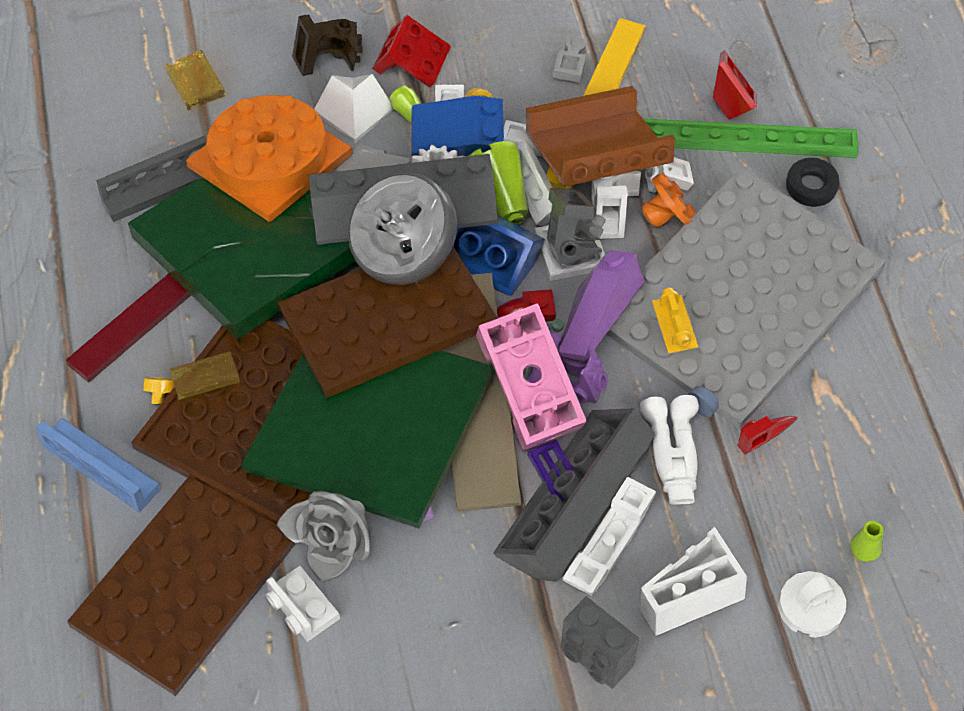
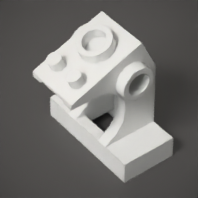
M640 171L592 180L591 200L592 205L595 207L594 215H600L606 219L602 227L604 231L599 239L624 238L627 196H639ZM612 206H619L618 212Z

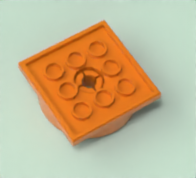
M263 95L240 99L236 104L223 111L211 125L206 145L189 157L186 162L188 168L268 222H271L310 190L309 175L332 172L349 158L353 152L351 146L324 129L321 117L308 104L289 95Z

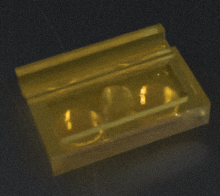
M202 50L176 60L177 63L173 65L165 64L166 72L187 110H191V106L196 104L201 106L225 96L224 88Z

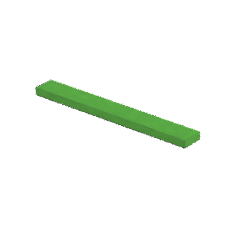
M642 118L657 137L673 134L675 137L674 149L857 158L859 152L857 129Z

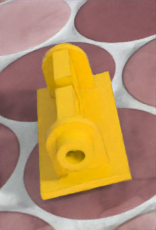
M673 288L664 289L660 299L652 300V304L668 354L698 348L682 295H679Z

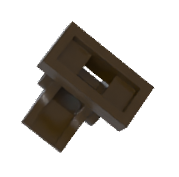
M309 14L299 16L292 57L302 76L313 74L316 59L320 55L331 53L335 58H343L350 70L354 71L355 63H360V56H357V53H362V34H357V22L347 19H336L314 23Z

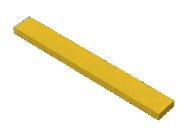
M619 18L583 96L619 89L644 35L646 25ZM549 167L546 176L552 188H574L575 184L564 187L551 167Z

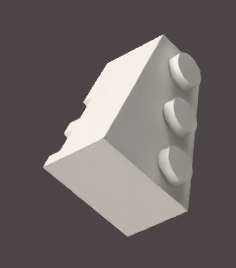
M714 527L698 545H692L688 548L685 555L672 565L670 563L641 587L640 610L655 636L744 600L747 576Z

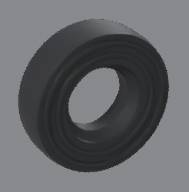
M819 158L798 160L788 171L786 178L787 191L800 204L811 207L825 205L835 197L838 191V172L830 163ZM806 175H814L821 178L824 185L819 189H811L803 185L802 178Z

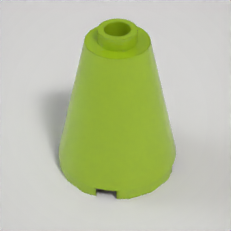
M501 141L489 144L491 150L482 153L481 149L474 151L469 156L490 154L497 215L516 225L521 224L525 220L524 217L528 214L520 153L516 144L511 141Z

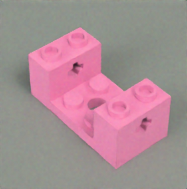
M538 303L478 326L477 340L487 364L492 363L514 416L511 421L522 451L583 427L586 423V418ZM534 366L539 369L541 379L535 383L527 382L523 377V370L526 367Z

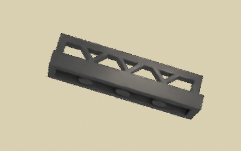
M205 136L96 180L101 201L112 221H118L156 205L195 180L200 179L202 176L188 168L186 160L193 151L201 149L206 145L207 139ZM173 161L170 166L162 168L165 163ZM147 172L143 177L135 179L138 174ZM120 183L117 188L110 191L106 190L107 187Z

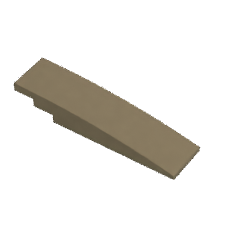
M492 273L471 275L497 316ZM476 335L442 349V351L487 364ZM496 372L451 462L457 512L521 506L510 406Z

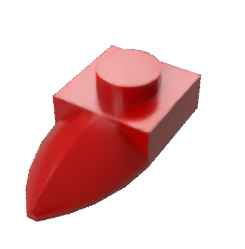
M552 289L522 292V297L512 299L497 308V316L500 318L538 303L545 322L553 321L556 318Z
M765 416L758 421L751 420L741 428L737 446L746 455L778 436L792 425L798 417L783 416L770 420L768 416Z

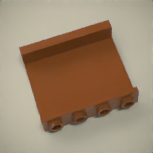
M633 86L526 108V133L564 187L674 162L675 137L673 134L663 137L655 135L636 111L637 91Z

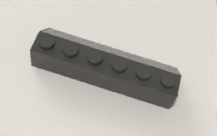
M490 154L309 175L317 245L348 241L349 220L354 206L361 195L378 180L388 175L402 172L425 175L445 189L456 210L457 228L498 224ZM417 206L409 215L416 220L422 208ZM379 225L378 230L387 232L385 229L382 228V226Z
M635 408L591 411L586 418V423L577 431L563 451L573 470L566 471L562 460L558 459L554 465L558 468L560 476L557 477L553 467L548 473L554 483V488L564 501L555 494L551 495L547 487V481H543L493 552L497 558L536 580L558 581L566 573L568 565L576 553L582 549L584 541L592 529L598 525L602 514L612 502L626 478L632 474L634 466L648 450V445L656 435Z

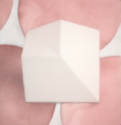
M373 74L354 78L332 75L314 109L322 120L354 143L394 111L391 107L392 103Z

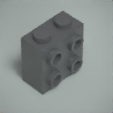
M585 596L564 619L560 647L570 661L574 663L579 662L586 667L590 676L600 684L605 683L613 689L634 666L640 638Z

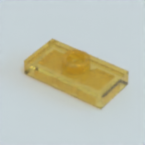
M230 351L169 369L178 400L240 382Z

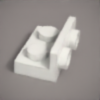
M301 566L277 582L273 577L266 580L268 593L265 595L267 600L276 611L281 609L287 616L285 621L290 630L295 635L300 633L307 642L340 619L338 611Z

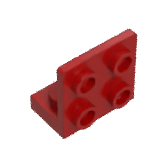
M406 14L391 28L372 69L381 75L389 67L393 69L398 65L416 79L431 87L437 79L451 46Z

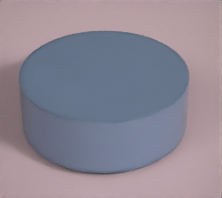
M696 386L688 394L698 399L699 409L697 413L704 417L712 416L719 408L716 396L705 387Z

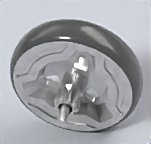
M411 172L388 175L372 184L361 195L354 206L348 225V241L351 253L359 267L370 277L390 285H407L421 281L433 274L449 256L457 234V215L450 196L433 179ZM419 206L422 210L416 220H414L409 214ZM379 225L382 226V228L385 229L387 232L378 230ZM407 244L412 248V251L404 253L401 245Z

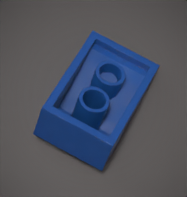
M468 96L412 105L411 157L419 156V149L430 150L431 145H434L436 148H441L445 145L448 153L456 150L457 156H469L478 149H481L482 153L491 150L489 144L504 141L503 99Z

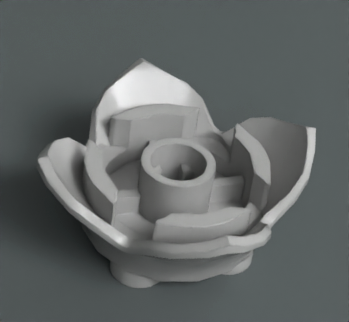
M323 491L313 492L309 495L308 500L296 503L288 508L277 523V527L288 539L295 543L307 545L308 564L320 582L339 576L348 568L354 558L357 561H362L370 554V539L364 516L365 507L361 502L351 500L341 494Z

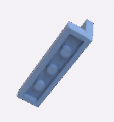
M63 418L53 428L43 421L36 427L41 444L45 449L140 513L161 490L159 483Z

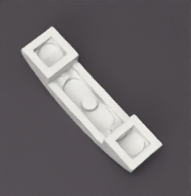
M627 477L613 498L610 510L583 552H579L564 575L563 581L593 596L622 556L651 505L656 491Z

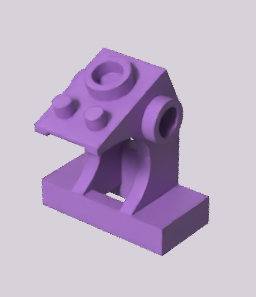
M551 331L550 334L557 351H559L563 335ZM592 349L589 358L584 362L560 357L567 374L580 378L579 381L571 382L578 402L580 404L585 402L596 403L608 382L607 374L602 367V360L598 358L596 351ZM536 367L533 368L528 378L530 383L538 382L541 379V373Z

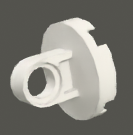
M807 571L798 573L786 581L780 592L778 609L782 620L791 630L795 632L799 630L810 634L809 637L816 638L828 635L838 628L846 613V598L842 588L834 579L823 573Z

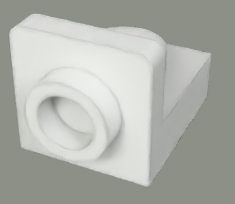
M675 157L673 163L646 168L645 171L648 189L653 193L657 189L653 184L652 178L662 172L671 182L675 181L681 189L688 191L694 184L690 163Z

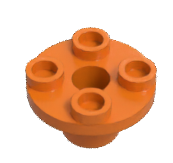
M663 172L652 178L653 184L659 193L642 206V212L646 220L656 228L665 225L674 216H677L685 225L693 222L691 218L697 212L689 203L685 204L681 196L684 193L675 181L671 182Z

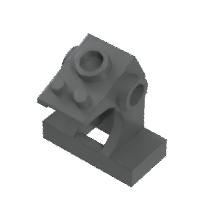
M550 188L548 200L552 203L547 240L553 257L560 265H574L585 257H588V260L595 259V254L601 253L602 248L598 247L594 240L575 238L577 223L581 219H593L595 207L579 190Z

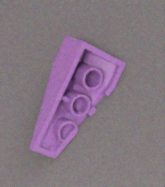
M609 250L578 287L558 351L560 357L587 361L591 350H595L644 283L636 253Z

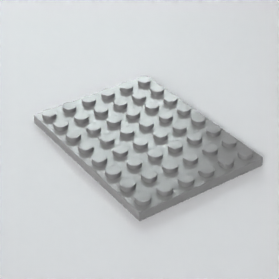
M742 166L691 218L693 222L684 225L641 269L644 283L606 333L688 393L696 386H702L710 390L716 396L719 403V408L715 412L738 429L745 424L874 280L886 263L885 260ZM673 288L679 295H682L698 348L668 354L652 304V300L660 299L664 289Z

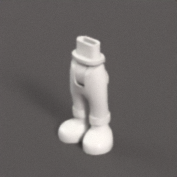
M692 395L679 396L669 406L676 448L671 446L670 431L667 424L668 409L666 400L662 397H650L640 403L641 415L652 425L651 429L656 434L653 438L655 465L659 477L664 484L663 491L668 493L669 504L672 505L691 504L695 501L693 491L697 488L698 462L696 447L692 438V427L689 421L698 412L699 403L698 399Z

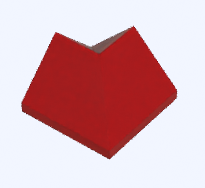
M726 50L720 53L713 99L730 120L756 108L757 94Z

